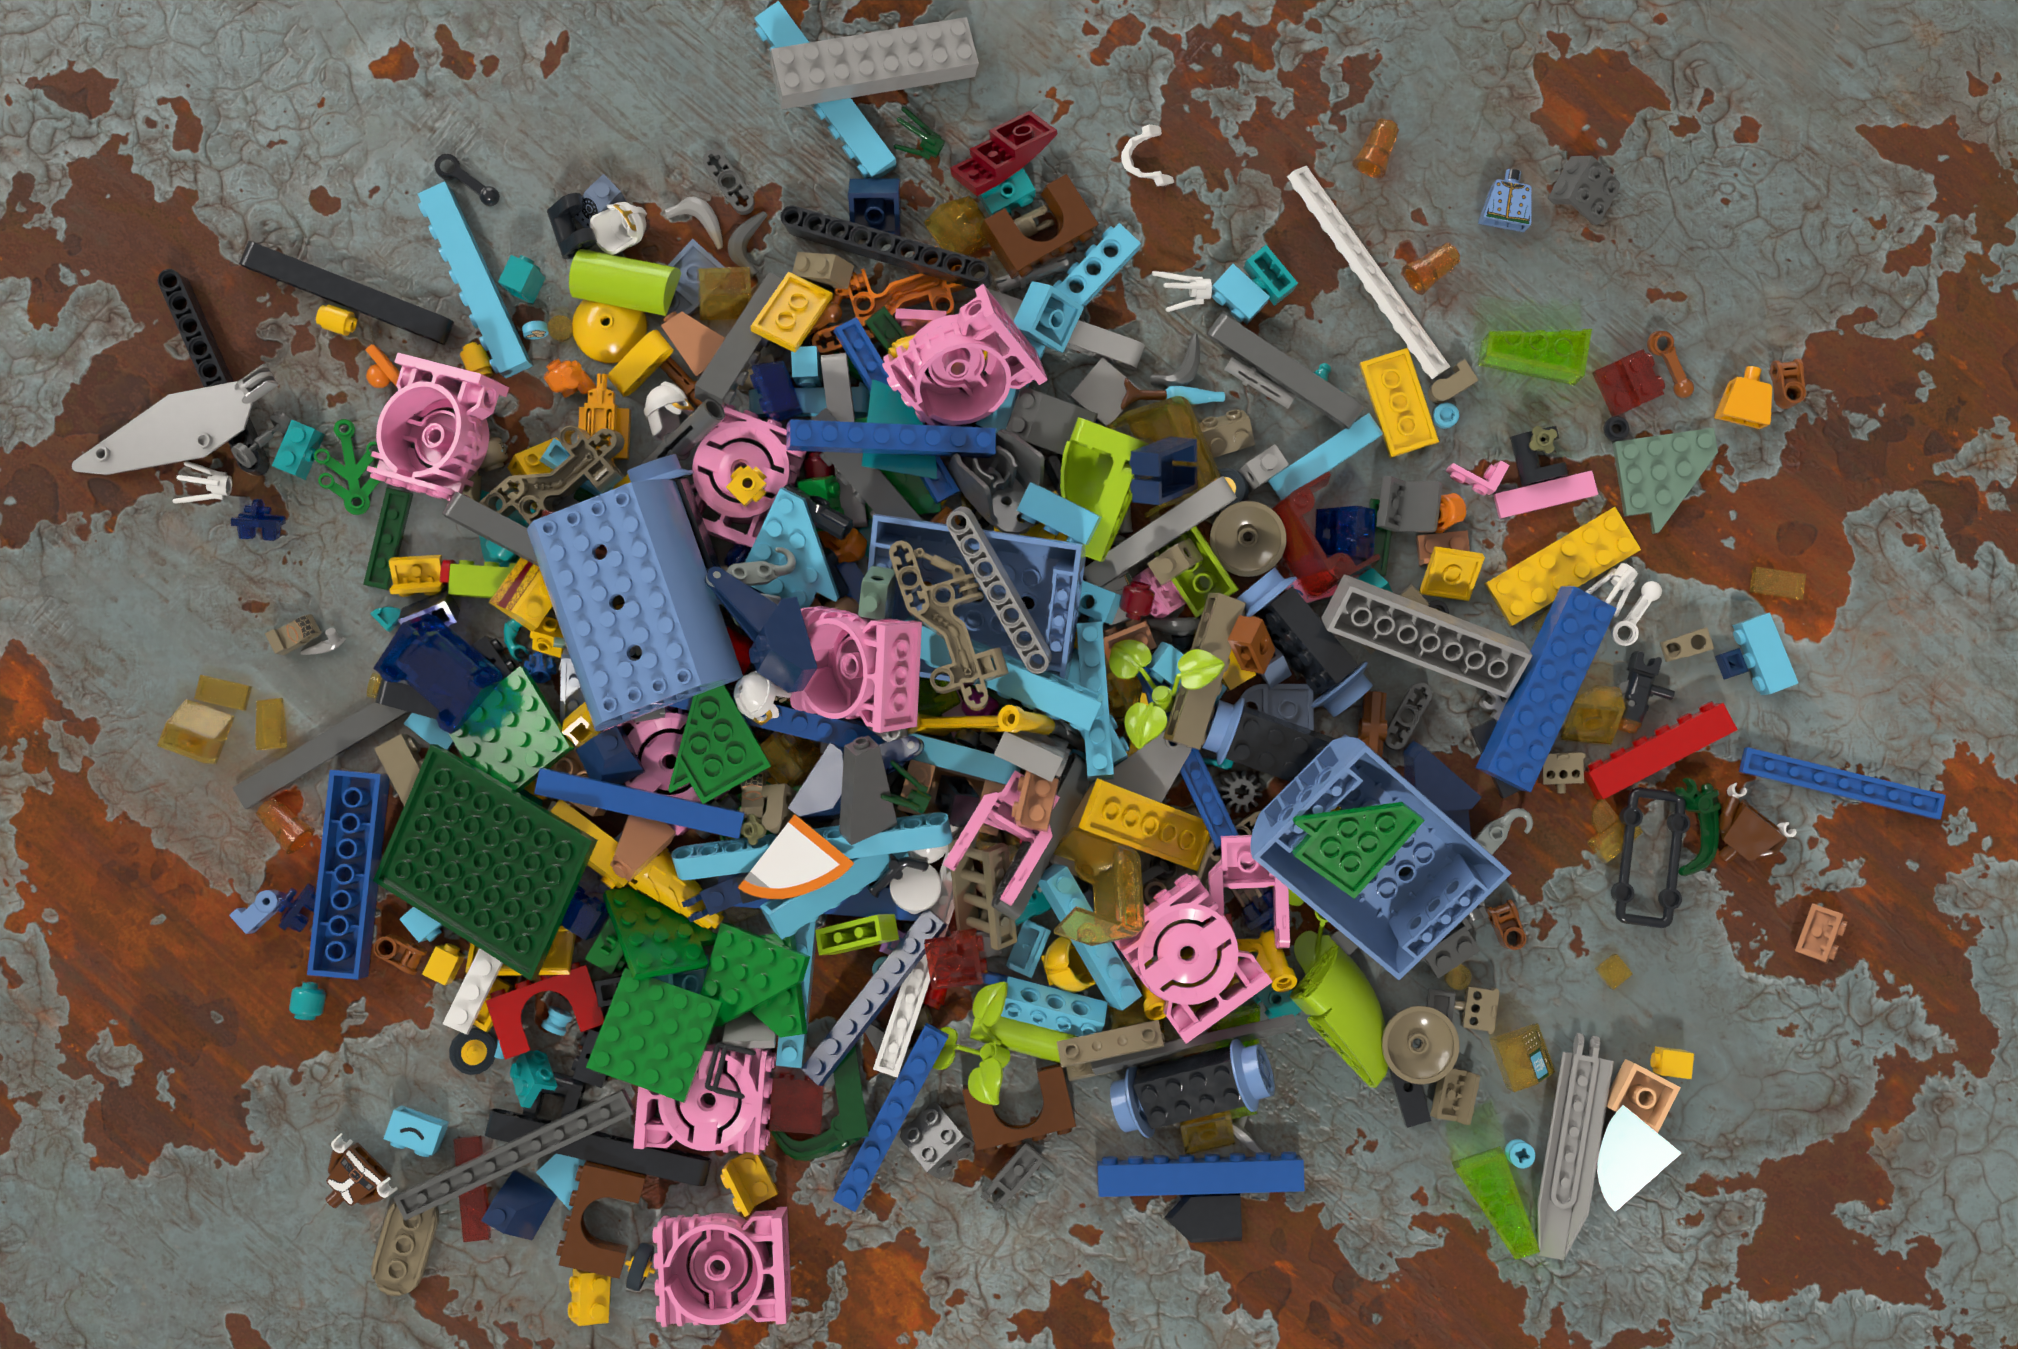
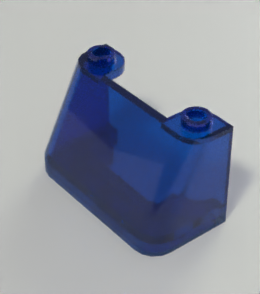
M424 614L403 622L373 668L387 682L406 681L440 710L436 720L439 727L449 734L457 732L503 679L502 673L440 619L430 614Z

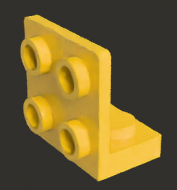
M554 438L515 454L507 467L512 476L551 473L553 469L539 460ZM534 501L531 504V506L533 507V509H536L538 507L537 503Z
M745 1152L730 1159L722 1169L721 1180L726 1189H731L734 1198H732L733 1204L738 1212L742 1211L744 1217L750 1215L754 1206L779 1193L761 1156L754 1155V1152Z

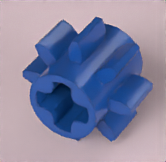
M536 652L529 655V661H524V667L527 668L535 683H545L551 680V674H556V663H553V656Z

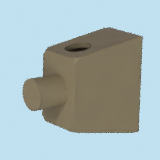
M1188 538L1150 561L1148 566L1159 583L1165 585L1204 558L1191 538ZM1184 550L1188 553L1189 558L1184 553Z

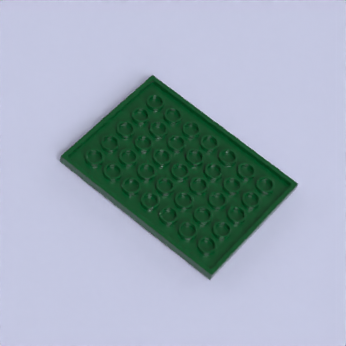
M431 744L373 881L531 981L537 979L598 840L438 744Z

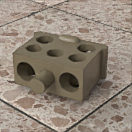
M1579 751L1549 752L1538 776V783L1543 785L1557 784V793H1566V784L1584 783L1583 758L1586 755Z
M1466 985L1464 1001L1455 1000L1454 1009L1463 1010L1461 1026L1493 1034L1500 991L1495 987L1488 989ZM1478 991L1479 997L1473 998L1474 992ZM1477 1004V1009L1472 1011V1005ZM1475 1017L1476 1021L1470 1024V1018Z

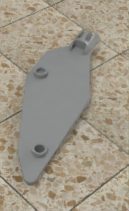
M262 364L236 382L169 394L74 460L72 469L76 472L110 475L204 458L245 430L253 403L276 388L278 383L275 381L269 367L266 364Z
M1164 731L1142 749L1114 767V779L1103 781L1162 803L1192 748L1177 743L1175 746H1171L1168 740L1163 739ZM1095 782L1090 785L1078 805L1049 861L1050 866L1053 864L1067 866L1071 874L1075 876L1096 877L1134 849L1078 827ZM1038 887L1037 890L1041 893L1042 890Z

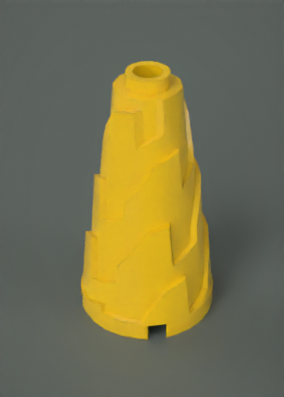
M665 848L628 884L635 890H640L688 918L692 913L706 909L703 900L696 902L690 907H683L681 902L700 894L699 892L703 889L694 879L681 880L678 878L671 854L668 852L669 849ZM723 910L711 916L708 914L693 922L702 928L706 927L709 929L712 926L716 929L724 919V916L721 915Z

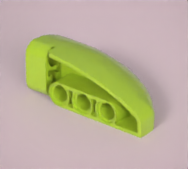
M1078 417L1071 438L1066 442L1063 453L1060 483L1061 496L1102 517L1089 545H1085L1086 557L1103 562L1132 501L1130 485L1132 479H1134V474H1132V468L1130 467L1131 451L1149 444Z
M1336 944L1323 954L1293 989L1290 998L1305 1014L1310 1015L1307 1018L1308 1023L1369 1087L1376 1088L1388 1072V1065L1382 1053V1036L1386 1027L1380 1002L1367 977L1354 960Z

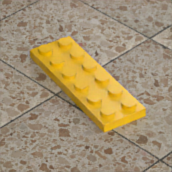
M1613 507L1484 584L1509 626H1513L1552 603L1561 586L1579 587L1641 549L1616 507Z
M1098 778L1078 826L1088 832L1198 871L1210 840V835L1202 818Z

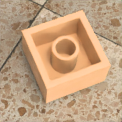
M1625 1059L1609 1090L1606 1107L1617 1112L1624 1105L1658 1133L1681 1087Z

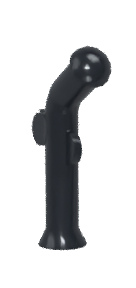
M891 853L890 869L874 885L867 887V889L874 897L878 898L880 892L893 879L900 880L903 877L902 870L905 867L925 872L929 867V863L927 860L924 861L912 857H903L898 860Z

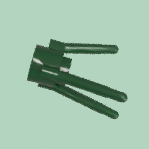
M902 107L901 110L921 127L926 134L900 117L897 118V122L922 138L920 147L923 148V151L894 144V148L922 156L927 160L931 156L937 158L943 149L945 140L941 139L942 136L931 130L906 107Z
M890 760V764L910 781L917 790L911 789L907 798L890 792L891 796L882 794L881 799L923 814L932 796L926 793L928 787L918 782L897 762Z

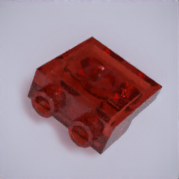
M1644 349L1592 372L1612 417L1623 414L1664 395V380L1661 376L1655 375L1652 368L1655 366L1654 359L1650 353H1645Z
M976 928L951 931V935L947 937L925 939L924 946L932 990L983 984V976L988 973L986 958H981L980 951H984L983 936H977Z
M779 1074V1079L773 1078L769 1131L821 1135L826 1083L823 1086H818L809 1076H805L804 1081L794 1080L795 1075Z

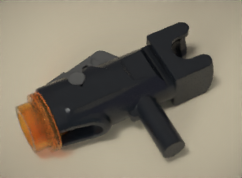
M1635 651L1631 654L1627 670H1630L1627 681L1618 684L1617 729L1632 734H1637L1638 729L1642 727L1643 719L1649 709V697L1656 695L1672 700L1675 695L1674 690L1653 684L1655 676L1659 674L1662 658H1651L1646 666L1643 662L1644 653L1642 651Z

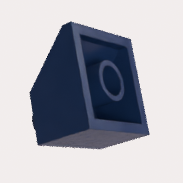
M850 179L848 190L850 222L901 236L900 179Z

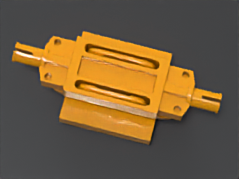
M598 373L597 388L588 391V403H584V407H579L578 428L584 429L591 437L599 430L605 428L619 432L624 438V447L611 460L613 462L614 459L629 460L631 410L628 408H617L615 393L607 389L608 375ZM608 437V438H607V439L609 440V443H608L607 445H609V446L612 444V443L610 442V439H611L612 437Z

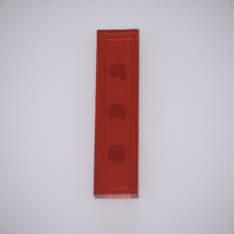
M481 1135L460 1137L453 1140L456 1167L483 1154ZM485 1183L459 1195L463 1242L489 1240L491 1238L490 1226L481 1221L488 1210Z

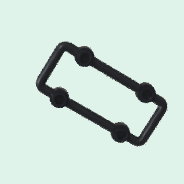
M1642 787L1634 788L1628 795L1627 807L1620 811L1619 818L1625 828L1619 880L1612 886L1611 896L1616 901L1615 916L1621 923L1666 928L1673 921L1674 909L1678 908L1682 903V896L1677 890L1682 836L1683 833L1689 830L1691 823L1689 817L1685 814L1686 801L1683 797L1678 796L1676 792ZM1639 797L1675 802V812L1667 819V827L1672 832L1666 889H1663L1658 896L1660 905L1664 907L1662 918L1626 914V904L1634 897V889L1629 884L1635 827L1639 826L1643 820V814L1638 808Z

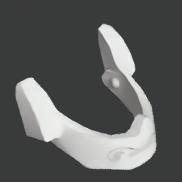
M1149 124L1142 127L1141 135L1129 139L1122 151V164L1128 172L1135 176L1154 179L1157 186L1172 184L1174 179L1170 175L1162 174L1161 171L1142 173L1140 169L1134 167L1131 158L1134 148L1142 141L1162 134L1159 126Z

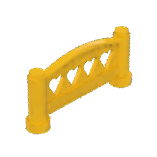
M1006 705L1000 710L998 715L937 717L918 713L917 727L907 728L908 734L917 732L941 737L948 735L950 732L961 731L962 728H968L975 732L1006 731L1016 733L1025 731L1048 735L1054 731L1055 722L1047 715L1026 712L1018 706Z
M1263 930L1258 939H1236L1238 950L1255 951L1258 953L1256 961L1272 980L1271 985L1275 991L1286 992L1295 987L1297 984L1294 970L1289 967L1283 949H1276L1274 930ZM1192 947L1180 951L1182 959H1188L1193 954ZM1217 951V959H1221V951ZM1152 959L1148 960V961L1144 964L1145 967H1147L1149 964H1151V963L1154 962V961H1153ZM1215 965L1212 971L1198 982L1175 983L1170 980L1161 988L1167 989L1172 984L1179 987L1198 986L1210 979L1218 966ZM1235 974L1224 990L1240 982ZM1139 978L1145 999L1143 1008L1146 1017L1151 1020H1159L1166 1017L1163 1012L1165 1000L1152 993Z

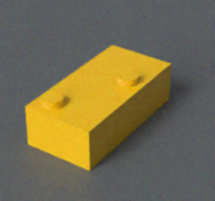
M559 800L550 812L598 840L587 865L602 876L601 882L609 888L617 887L620 889L624 887L628 881L625 878L619 877L614 872L613 867L610 866L618 842L566 802Z

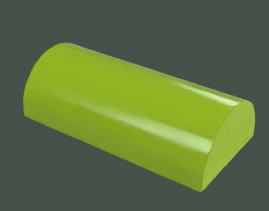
M580 249L575 254L570 267L569 290L574 298L666 316L682 273L676 267Z
M1197 526L1155 552L1154 555L1158 557L1174 545L1191 538L1204 559L1171 581L1197 618L1203 613L1209 593H1221L1231 596L1239 589ZM1184 550V553L1189 558L1188 553Z
M1000 1016L995 1025L987 1026L996 1039L1002 1042L1000 1046L1008 1050L1060 1063L1057 1041L1077 1037ZM975 1017L969 1039L987 1044L992 1042L979 1026L980 1019Z

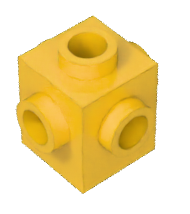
M747 465L743 469L740 466L730 476L732 481L726 486L727 490L746 507L752 500L757 503L767 493L764 490L767 487V484L764 482L767 477L757 467L751 469ZM747 481L753 482L750 488L744 487Z
M545 616L540 625L530 632V638L533 639L532 650L561 658L564 648L553 647L554 637L563 638L558 620Z

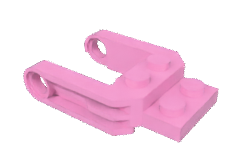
M1016 770L1002 792L984 795L943 863L945 867L955 871L986 818H990L993 823L1021 840L1030 842L1029 850L1000 897V900L1010 906L1014 903L1053 837L1050 824L1048 832L1016 826L1015 817H1012L1014 802H1019L1021 792L1017 791L1020 776H1024ZM1057 795L1055 797L1053 809L1060 798Z
M1252 835L1221 836V859L1208 872L1209 894L1211 898L1216 902L1224 915V887H1229L1230 889L1264 888L1273 885L1276 949L1290 948L1288 887L1252 858L1250 848ZM1224 943L1217 947V951H1221L1224 948Z

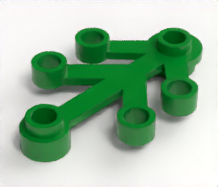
M341 419L335 423L334 432L336 437L341 440L345 466L332 458L324 448L317 449L314 453V458L318 464L327 466L346 479L349 491L337 484L329 473L321 474L318 478V483L323 489H329L344 500L345 509L350 514L362 515L370 507L369 495L379 482H383L370 478L361 489L359 486V478L375 459L371 457L372 453L369 450L372 446L378 447L377 442H370L366 447L367 452L356 464L352 445V438L356 432L355 427L351 421ZM342 425H347L349 427V430L346 433H342L339 431V428ZM320 453L327 454V458L323 461L317 457ZM325 477H329L331 479V483L329 485H323L322 479ZM355 498L361 499V500H362L361 505H359V506H354V505H352L353 499H355Z

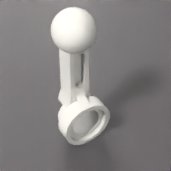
M1646 582L1641 588L1642 595L1627 617L1612 627L1611 636L1615 643L1628 646L1637 640L1639 635L1636 626L1637 622L1650 603L1659 599L1662 594V588L1657 582ZM1622 626H1627L1630 629V636L1626 640H1621L1617 634L1618 629Z

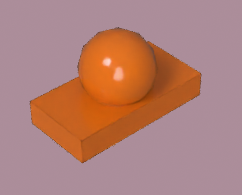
M371 344L365 350L377 364L370 366L367 370L366 378L368 383L375 388H384L392 381L396 386L400 371L380 348Z

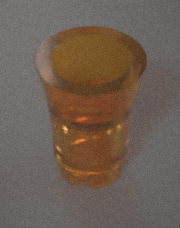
M1383 118L1376 121L1361 151L1353 161V166L1359 172L1374 178L1385 176L1388 161L1399 132L1398 125L1395 122Z
M1446 242L1441 247L1438 246L1419 259L1404 265L1402 268L1404 278L1413 291L1419 295H1424L1433 284L1460 263V254L1454 246Z
M276 798L264 802L256 812V816L261 820V823L278 840L287 854H292L302 848L315 832L313 827L302 821Z

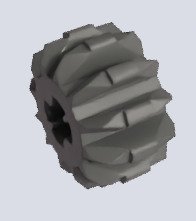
M1242 770L1240 779L1237 772L1233 771L1231 772L1233 781L1228 777L1223 778L1228 787L1219 786L1220 791H1227V794L1222 795L1221 799L1222 801L1230 800L1225 806L1227 809H1230L1235 804V813H1240L1241 805L1245 812H1250L1248 803L1254 807L1258 806L1257 801L1253 798L1262 797V793L1255 792V789L1260 788L1262 785L1261 783L1252 785L1256 778L1255 775L1249 776L1246 780L1247 771ZM1243 785V790H1246L1247 793L1239 799L1237 798L1238 794H1235V788H1240Z

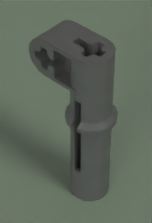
M706 399L672 433H667L663 437L662 443L640 465L673 454L677 455L679 461L686 460L690 456V451L724 419L725 411L723 407L713 399Z

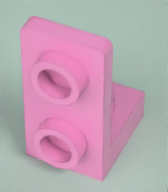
M1503 461L1497 462L1494 466L1491 464L1483 476L1486 480L1454 463L1448 466L1446 472L1451 474L1450 478L1456 482H1466L1473 486L1472 490L1476 493L1490 495L1496 491L1509 465Z

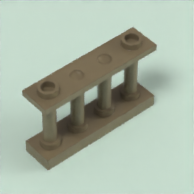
M959 836L953 838L952 842L948 844L949 853ZM999 843L984 850L973 848L970 844L955 871L951 870L957 936L963 937L977 930L989 933L991 948L996 950L1017 942L1015 920L1010 919L991 906L993 896L1010 866L1007 844ZM973 859L983 861L984 874L974 872ZM975 883L985 886L986 898L976 895ZM978 907L988 910L989 923L979 920Z
M1159 1020L1057 1041L1061 1067H1066L1068 1079L1073 1081L1097 1076L1091 1067V1062L1164 1047L1165 1037L1161 1033ZM1169 1059L1161 1060V1061H1157V1062H1152V1063H1148V1064H1143V1065H1139V1066H1135V1067H1140V1066H1145V1065H1149V1064L1164 1062V1061H1168Z

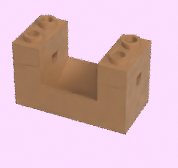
M912 759L907 771L918 782L927 786L928 790L926 793L932 795L923 814L941 812L935 804L941 775L965 777L979 795V803L984 795L1002 792L1006 786L1005 784ZM905 778L901 796L907 798L910 790H917V788ZM901 805L897 807V810L921 815V813ZM985 823L979 829V832L997 836L999 828Z

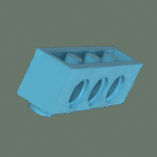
M1120 223L1115 228L1110 226L1101 236L1103 240L1097 246L1093 244L1085 252L1084 256L1086 258L1080 264L1075 262L1067 271L1069 274L1063 282L1058 280L1053 287L1085 307L1140 250L1141 243ZM1113 248L1116 250L1117 255L1108 257L1105 255L1104 250ZM1089 266H1097L1100 273L1091 275L1087 272V268ZM1074 283H1078L1083 287V290L1079 293H1074L1069 287Z
M1083 580L1078 617L1082 613L1090 616L1089 622H1102V626L1104 622L1112 624L1119 608L1121 595ZM1090 596H1093L1095 599L1094 606L1088 609L1086 601Z
M1008 976L1006 982L1008 983L1007 996L1001 1014L1002 1017L1079 1037L1102 1032L1108 1002Z

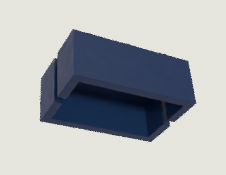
M1168 437L1131 451L1130 467L1132 468V474H1134V479H1132L1130 485L1132 502L1161 505L1198 489L1197 466L1173 464V461L1197 462V439Z

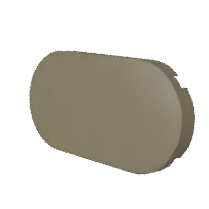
M395 1202L389 1207L371 1266L372 1278L381 1292L390 1296H401L412 1291L420 1284L439 1225L437 1206L408 1220H404Z

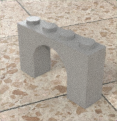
M1005 731L994 755L1052 782L1055 775L1060 777L1065 768L1070 749H1067L1069 741L1054 734L1041 735L1025 731L1016 733Z

